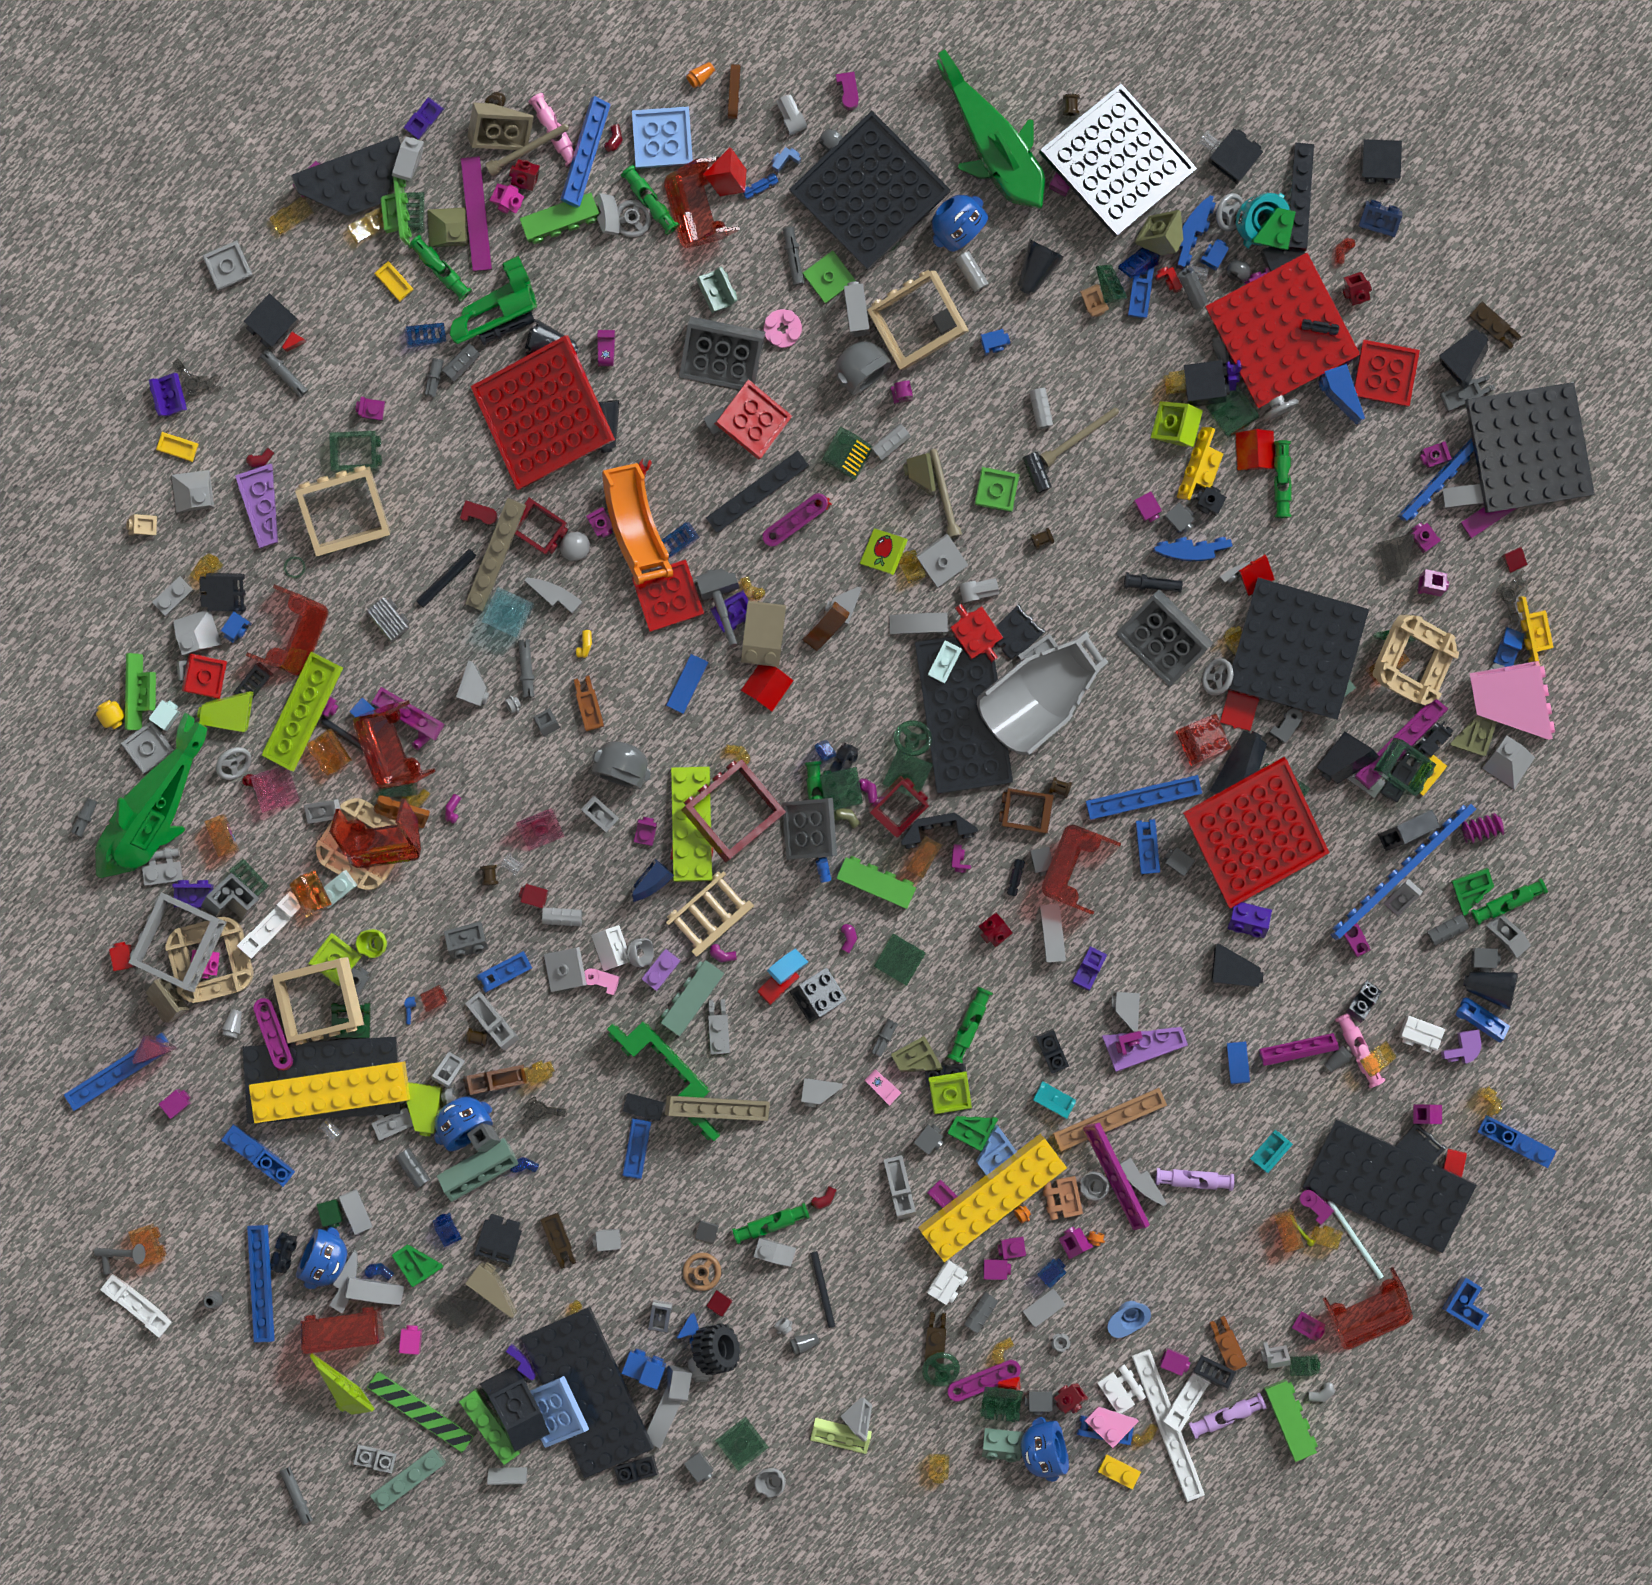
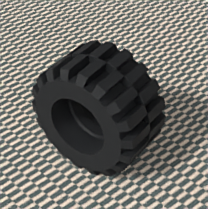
M720 1323L702 1327L693 1335L691 1352L693 1353V1360L696 1362L697 1368H700L702 1373L716 1375L732 1371L737 1367V1362L740 1360L739 1354H741L739 1349L740 1343L737 1340V1335L734 1334V1330L729 1328V1325Z

